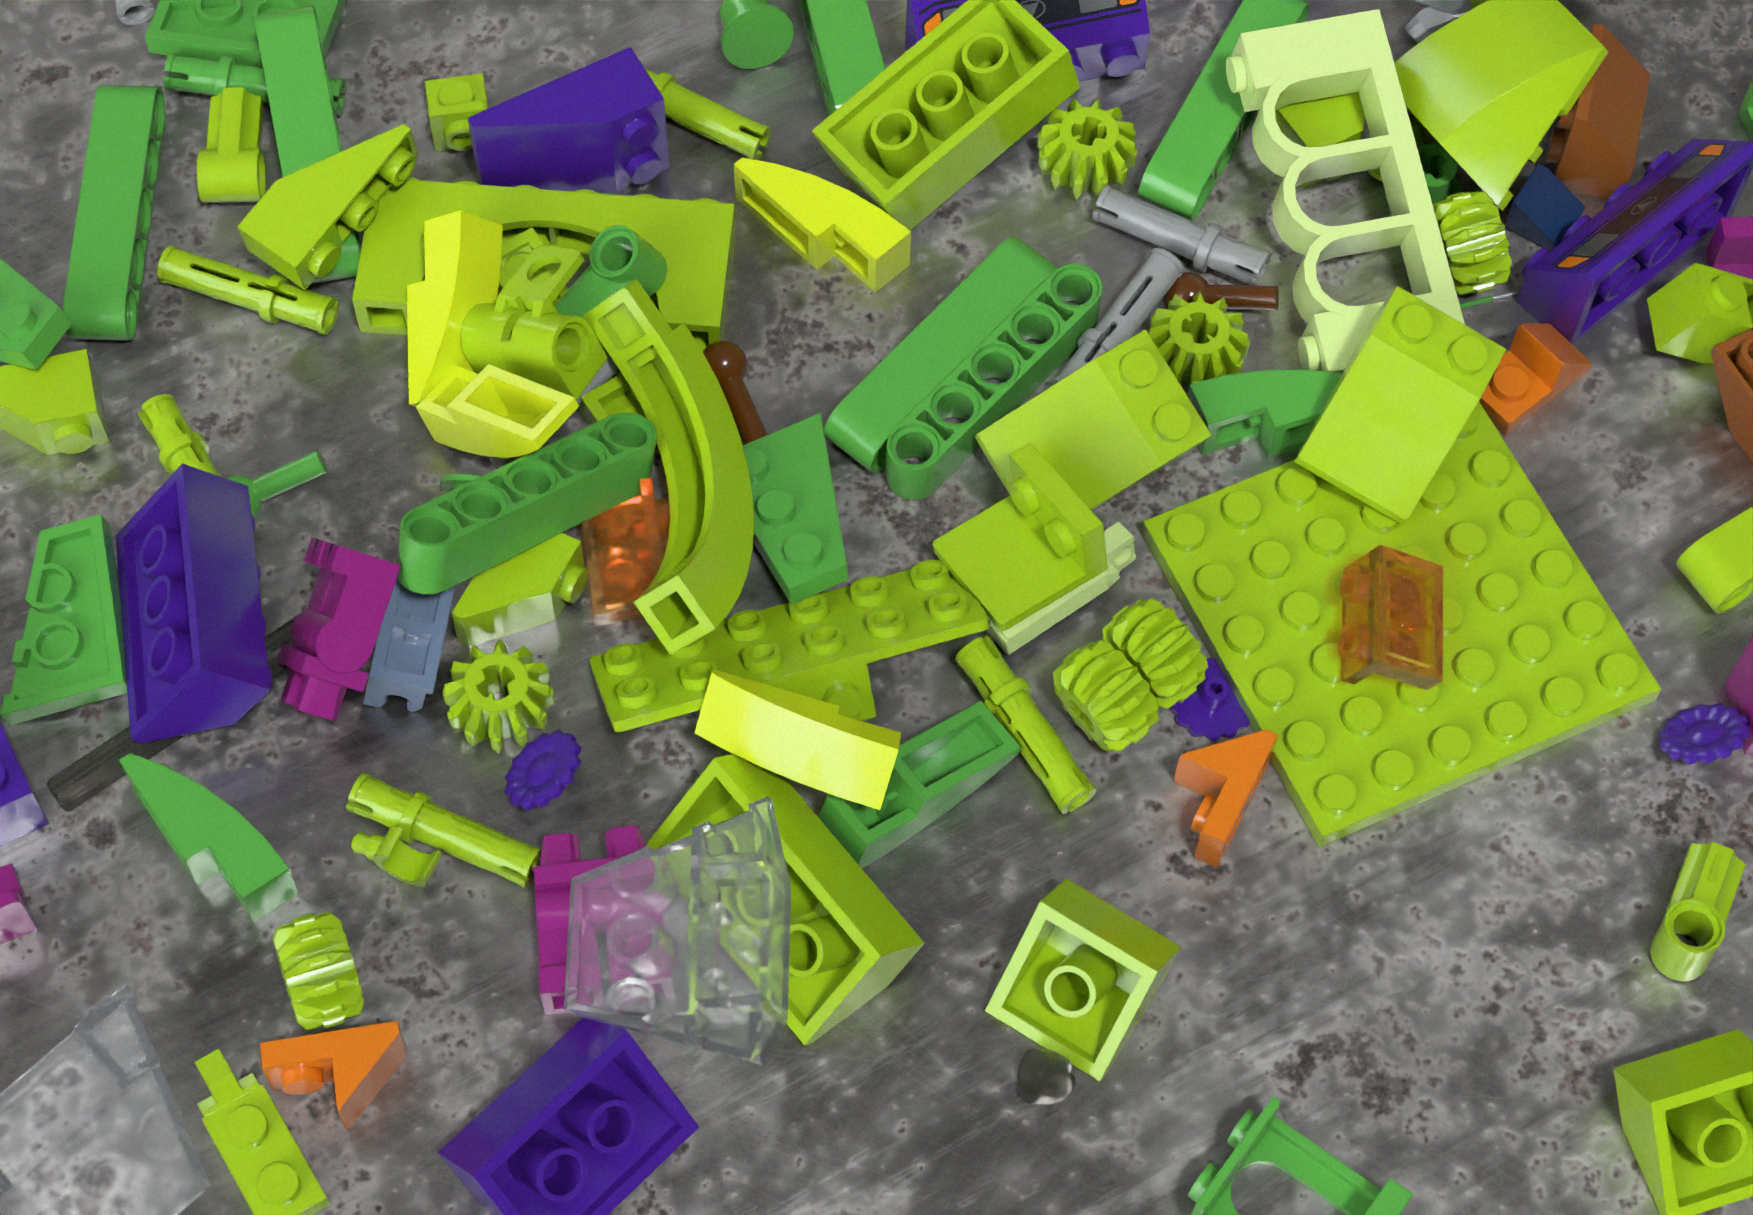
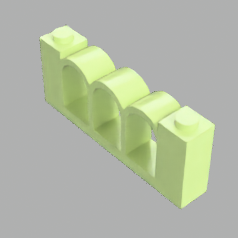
M1380 9L1241 33L1231 57H1228L1226 60L1228 84L1232 93H1240L1244 112L1259 110L1252 127L1253 146L1260 161L1274 174L1284 177L1272 204L1273 224L1280 238L1292 250L1305 255L1298 266L1292 282L1294 304L1301 318L1308 323L1302 333V337L1298 339V354L1302 369L1343 373L1373 316L1385 302L1362 306H1347L1331 299L1322 290L1316 275V265L1331 258L1400 246L1413 295L1465 325ZM1359 92L1371 138L1322 147H1304L1292 142L1281 132L1275 120V111L1293 103ZM1379 168L1392 216L1342 226H1325L1312 221L1301 210L1296 200L1295 188L1312 180Z

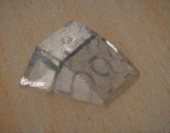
M768 796L748 804L750 811L714 826L710 821L693 827L692 835L656 850H652L647 846L571 878L564 1010L573 1015L758 1065H766L788 1019L791 885L773 802Z
M126 983L76 1025L69 1036L0 1093V1215H179L211 1186L181 1111L176 1104L163 1073L154 1046L149 1039L136 1008L129 986Z

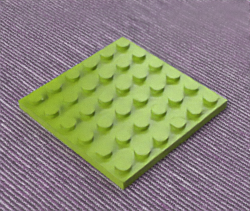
M1480 402L1476 405L1404 525L1294 462L1295 459L1143 521L1142 536L1211 658L1215 659L1247 715L1253 732L1267 729L1278 734L1270 762L1319 848L1656 701L1662 690Z

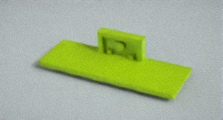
M926 560L917 563L912 569L883 577H864L856 580L850 586L816 594L793 605L788 602L759 611L744 610L737 612L729 619L723 620L715 630L672 655L669 654L659 638L639 644L626 643L616 645L605 653L592 656L589 659V663L615 732L631 730L701 710L713 669L838 705V714L864 721L877 717L867 663L982 632L989 628L987 614L980 602L962 587L941 560Z

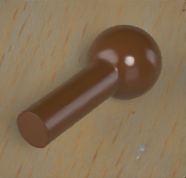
M1183 272L1182 276L1177 278L1163 297L1167 309L1169 301L1173 299L1175 294L1186 302L1191 303L1193 297L1200 290L1205 303L1214 304L1224 297L1227 309L1277 310L1279 305L1278 286L1209 285L1202 276L1192 272Z
M722 340L711 343L703 350V353L721 386L744 443L747 444L768 435L743 381L748 367L744 351L730 341Z

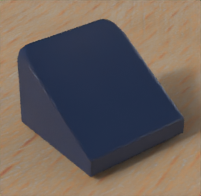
M1538 163L1513 201L1505 227L1549 250H1553L1563 242L1564 235L1581 217L1585 206L1548 168Z

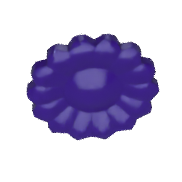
M1207 658L1206 679L1196 686L1197 691L1182 703L1178 701L1169 709L1177 715V724L1188 728L1194 737L1205 736L1211 741H1217L1221 737L1233 738L1236 736L1237 730L1246 729L1250 721L1216 660Z
M1722 703L1713 705L1699 704L1690 709L1680 710L1676 716L1667 719L1665 727L1658 732L1660 748L1663 752H1668L1670 759H1682L1686 764H1693L1698 761L1707 764L1718 758H1727L1731 756L1733 750L1741 749L1745 745L1744 739L1750 736L1748 717L1740 714V710L1737 707H1726Z
M559 729L550 734L541 733L534 741L526 743L521 753L513 758L512 766L505 775L507 785L504 791L510 798L511 804L517 808L521 806L526 811L533 809L535 806L542 808L551 799L560 797L566 786L573 782L575 778L574 772L581 764V760L578 758L581 746L576 742V738L571 733L564 734Z

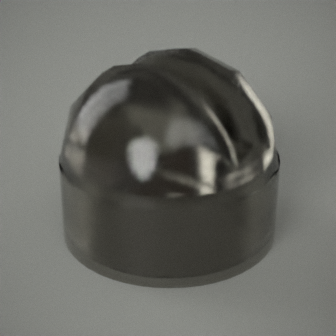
M1029 1049L1025 1052L1017 1072V1085L1022 1099L1029 1104L1051 1105L1064 1101L1069 1097L1076 1084L1074 1074L1070 1073L1072 1064L1069 1059L1053 1050Z

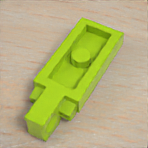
M219 1048L195 1061L194 1063L212 1094L197 1103L204 1116L202 1121L253 1214L314 1215L329 1206L330 1203L266 1088L263 1084L259 1085L254 1074L250 1073L237 1081Z

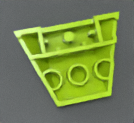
M1488 0L1429 35L1395 61L1394 64L1406 107L1503 212L1513 197L1509 188L1527 161L1535 164L1543 152L1538 144L1556 117L1569 113L1608 54V50L1558 0Z

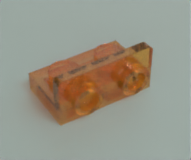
M652 478L639 479L640 496H635L582 523L596 626L645 619L633 602L650 586L659 571L665 556L661 536L669 535L670 524L668 498L655 499Z
M1378 545L1345 567L1340 579L1339 594L1342 598V627L1338 639V653L1341 656L1340 679L1343 682L1354 685L1372 673H1376L1428 690L1443 681V566L1383 545Z

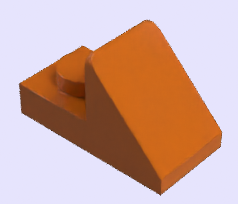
M1522 323L1517 327L1510 349L1503 355L1479 402L1496 429L1506 436L1587 373L1593 363L1550 323Z
M1266 729L1192 750L1179 757L1174 781L1189 790L1205 796L1190 828L1191 831L1200 834L1194 858L1213 867H1219L1271 761L1278 734Z
M398 1020L260 1043L262 1070L273 1091L283 1090L287 1094L303 1095L322 1089L325 1082L334 1081L337 1110L345 1129H350L407 1057L406 1042Z

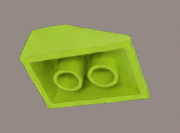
M1397 286L1373 316L1294 462L1404 525L1481 399L1506 348Z
M1145 329L1087 363L977 433L974 437L1008 492V484L1013 482L1009 454L1031 442L1093 511L1189 454L1212 435Z

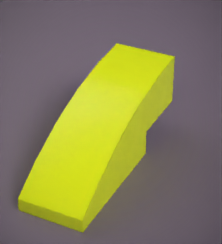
M742 157L734 164L735 198L816 270L835 257L876 293L910 265L911 231L885 211L855 193L815 175L775 163Z
M463 210L424 221L425 280L407 285L409 405L417 406L455 366L476 373L461 347L460 331L462 322L471 308L481 303L496 304L502 264V224Z
M488 364L479 374L455 366L416 406V409L435 442L481 456L510 458L525 456L539 450L577 410L579 405L575 397Z
M715 669L712 670L694 732L722 749L769 771L828 794L878 810L881 809L901 739V732L838 714V705Z

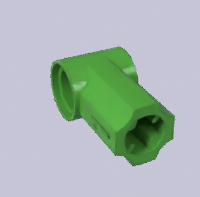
M622 225L606 228L597 235L591 245L589 253L590 265L556 303L555 308L558 313L583 318L582 315L636 278L650 297L660 289L666 279V259L661 252L630 228Z

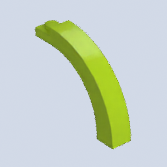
M636 278L582 316L589 323L597 338L632 388L646 418L657 429L656 443L662 458L669 493V537L665 556L658 573L650 586L633 603L666 650L672 655L715 630L730 613L740 596L749 571L753 550V494L748 465L736 423L721 386L704 353L684 322L673 330Z

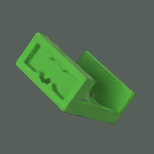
M1275 1097L1271 1098L1260 1115L1251 1109L1247 1110L1226 1142L1235 1150L1222 1168L1210 1162L1188 1194V1197L1196 1202L1191 1215H1240L1231 1200V1185L1235 1176L1246 1167L1255 1164H1269L1283 1170L1346 1215H1402L1413 1196V1193L1389 1178L1382 1190L1280 1120L1276 1115L1282 1102Z

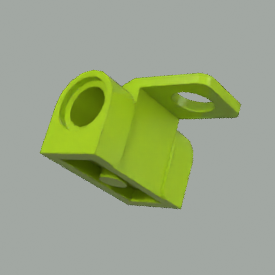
M546 245L538 246L530 253L499 293L496 304L481 303L468 311L460 331L461 347L477 374L490 364L575 397L577 401L609 358L593 329L584 318L558 313L552 303L582 265L584 258L579 250ZM550 263H560L558 271L553 276L540 282L531 281L534 273L541 267Z

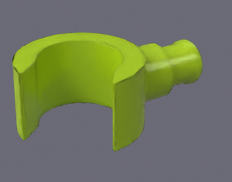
M400 827L389 828L385 836L378 834L369 836L366 833L359 832L353 837L351 848L354 853L366 855L367 859L374 861L379 868L390 876L416 887H425L442 858L440 850L427 854L406 845L399 839L404 828Z

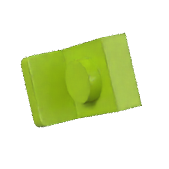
M483 73L425 81L428 114L435 152L451 149L458 151L472 149L468 117L488 109Z

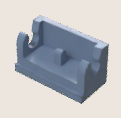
M398 579L396 580L378 633L363 702L364 705L381 708L386 703L388 695H397L408 699L407 709L414 712L423 707L426 693L433 695L455 586L436 594H420L410 591L402 586Z

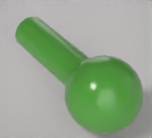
M315 450L254 479L244 475H231L226 477V479L249 487L251 514L256 517L264 501L328 473V468L321 453Z

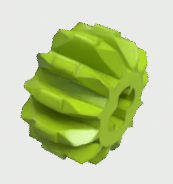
M1073 97L1067 106V111L1054 109L1048 116L1047 125H1043L1042 130L1038 133L1037 148H1039L1038 164L1041 168V173L1052 175L1051 182L1053 183L1054 190L1069 185L1073 187L1072 190L1077 200L1084 190L1091 189L1099 197L1106 185L1122 188L1123 183L1127 179L1128 171H1132V166L1136 164L1138 150L1135 148L1136 132L1134 123L1122 121L1123 115L1121 114L1120 106L1104 111L1097 97L1090 107H1083Z
M1485 191L1461 192L1447 196L1446 200L1434 203L1433 208L1456 293L1460 295L1468 293L1478 294L1492 290L1494 286L1507 282L1512 264L1508 249L1510 244L1506 238L1505 225L1502 224L1499 209L1493 204L1492 198Z
M1199 290L1193 297L1192 302L1188 303L1175 294L1173 299L1169 301L1168 309L1157 308L1156 312L1152 315L1148 333L1180 384L1189 385L1242 372L1243 358L1247 356L1250 340L1248 339V334L1242 332L1244 327L1242 313H1226L1227 304L1224 297L1214 304L1205 303V299Z
M1149 598L1146 601L1139 599L1130 607L1126 605L1102 629L1103 638L1101 640L1110 643L1115 650L1123 651L1127 660L1133 666L1138 667V672L1142 678L1150 683V692L1158 699L1159 708L1169 709L1178 701L1182 703L1197 691L1196 686L1206 679L1205 671L1208 668L1207 658L1200 651L1202 648L1201 642L1192 636L1189 631V624H1183L1177 618L1174 609L1164 608L1160 601Z
M499 638L494 646V653L485 655L482 649L473 644L470 650L472 664L453 661L450 669L453 682L444 684L443 697L445 704L450 706L447 712L450 725L455 730L465 729L466 741L472 747L487 737L490 738L491 748L498 754L503 748L504 739L513 737L516 743L525 747L529 741L526 728L545 731L548 719L544 710L553 708L555 704L554 690L547 685L550 681L548 667L544 662L533 663L532 652L526 645L509 655L506 643ZM503 693L504 698L495 699L494 694Z
M1102 640L1098 642L1092 641L1082 649L1077 648L1063 659V664L1053 672L1055 694L1062 700L1063 709L1073 718L1075 726H1079L1086 733L1089 741L1097 742L1106 751L1121 752L1128 745H1135L1149 733L1148 729L1159 721L1158 699L1150 692V683L1142 678L1138 672V667L1133 666L1127 660L1123 651L1115 650L1108 642Z
M331 912L316 915L309 913L293 918L290 923L276 927L273 936L275 951L298 1024L307 1031L320 1027L327 1029L345 1023L346 1019L360 1015L364 1005L363 992L341 920Z

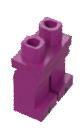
M311 537L304 562L318 566L320 570L308 608L301 612L292 624L291 640L293 646L282 643L276 660L291 668L281 701L293 705L299 711L336 721L347 688L361 692L364 691L369 673L360 668L367 663L372 654L401 565Z
M637 825L613 827L605 831L607 858L581 861L578 834L560 833L543 837L541 866H533L539 948V988L545 1015L605 1008L599 938H606L609 981L614 1007L674 1000L654 853H647L640 827Z

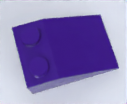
M631 47L468 117L478 183L480 185L502 187L530 185L543 190L574 192L587 189L598 193L618 192L634 184L647 183L657 177L660 172L669 169L664 98Z

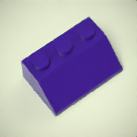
M589 1011L449 1141L438 1154L474 1199L490 1215H609L687 1140L699 1126L630 1033L615 1023Z

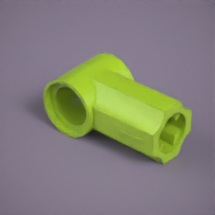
M244 87L223 88L221 93L212 96L210 99L206 149L199 150L197 157L198 192L203 203L258 202L266 193L265 160L261 149L264 106L261 96L249 93Z
M1712 841L1707 844L1691 843L1687 850L1661 925L1650 947L1653 964L1660 973L1670 979L1683 982L1694 980L1703 975L1725 937V924L1746 863L1735 855L1733 849ZM1680 933L1690 936L1699 946L1694 947L1683 943L1676 934Z

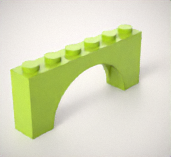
M409 176L401 185H392L380 199L378 212L364 231L352 297L360 332L408 335L407 285L425 280L424 221L463 210L502 224V243L532 227L546 246L577 249L583 258L590 261L591 245L597 235L614 225L626 226L661 252L666 259V279L660 289L650 298L673 330L684 322L702 352L711 343L724 340L736 241L735 205L733 203H720L709 198H699L693 201L665 199L651 194H637L635 196L600 194L587 189L570 192L543 190L530 185L502 187L480 185L472 181H458L455 183L421 181Z

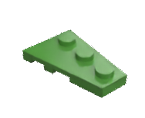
M99 514L41 530L25 598L30 607L22 640H16L11 661L16 666L11 694H4L0 717L9 726L127 693L121 602L110 524Z

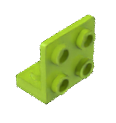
M1031 442L1009 454L1013 482L1008 484L1010 496L933 541L935 555L948 568L962 587L980 602L989 619L1001 631L1008 630L1108 569L1103 523Z

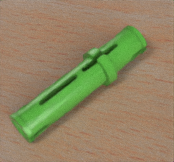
M169 53L167 56L164 71L173 73L171 77L164 76L165 90H178L216 96L222 92L223 88L244 87L249 93L261 96L263 103L269 104L264 71L261 67L240 65L236 58L226 56L221 57L219 61L180 56L176 53ZM330 78L336 116H341L346 98L339 96L340 92H346V80L344 78Z

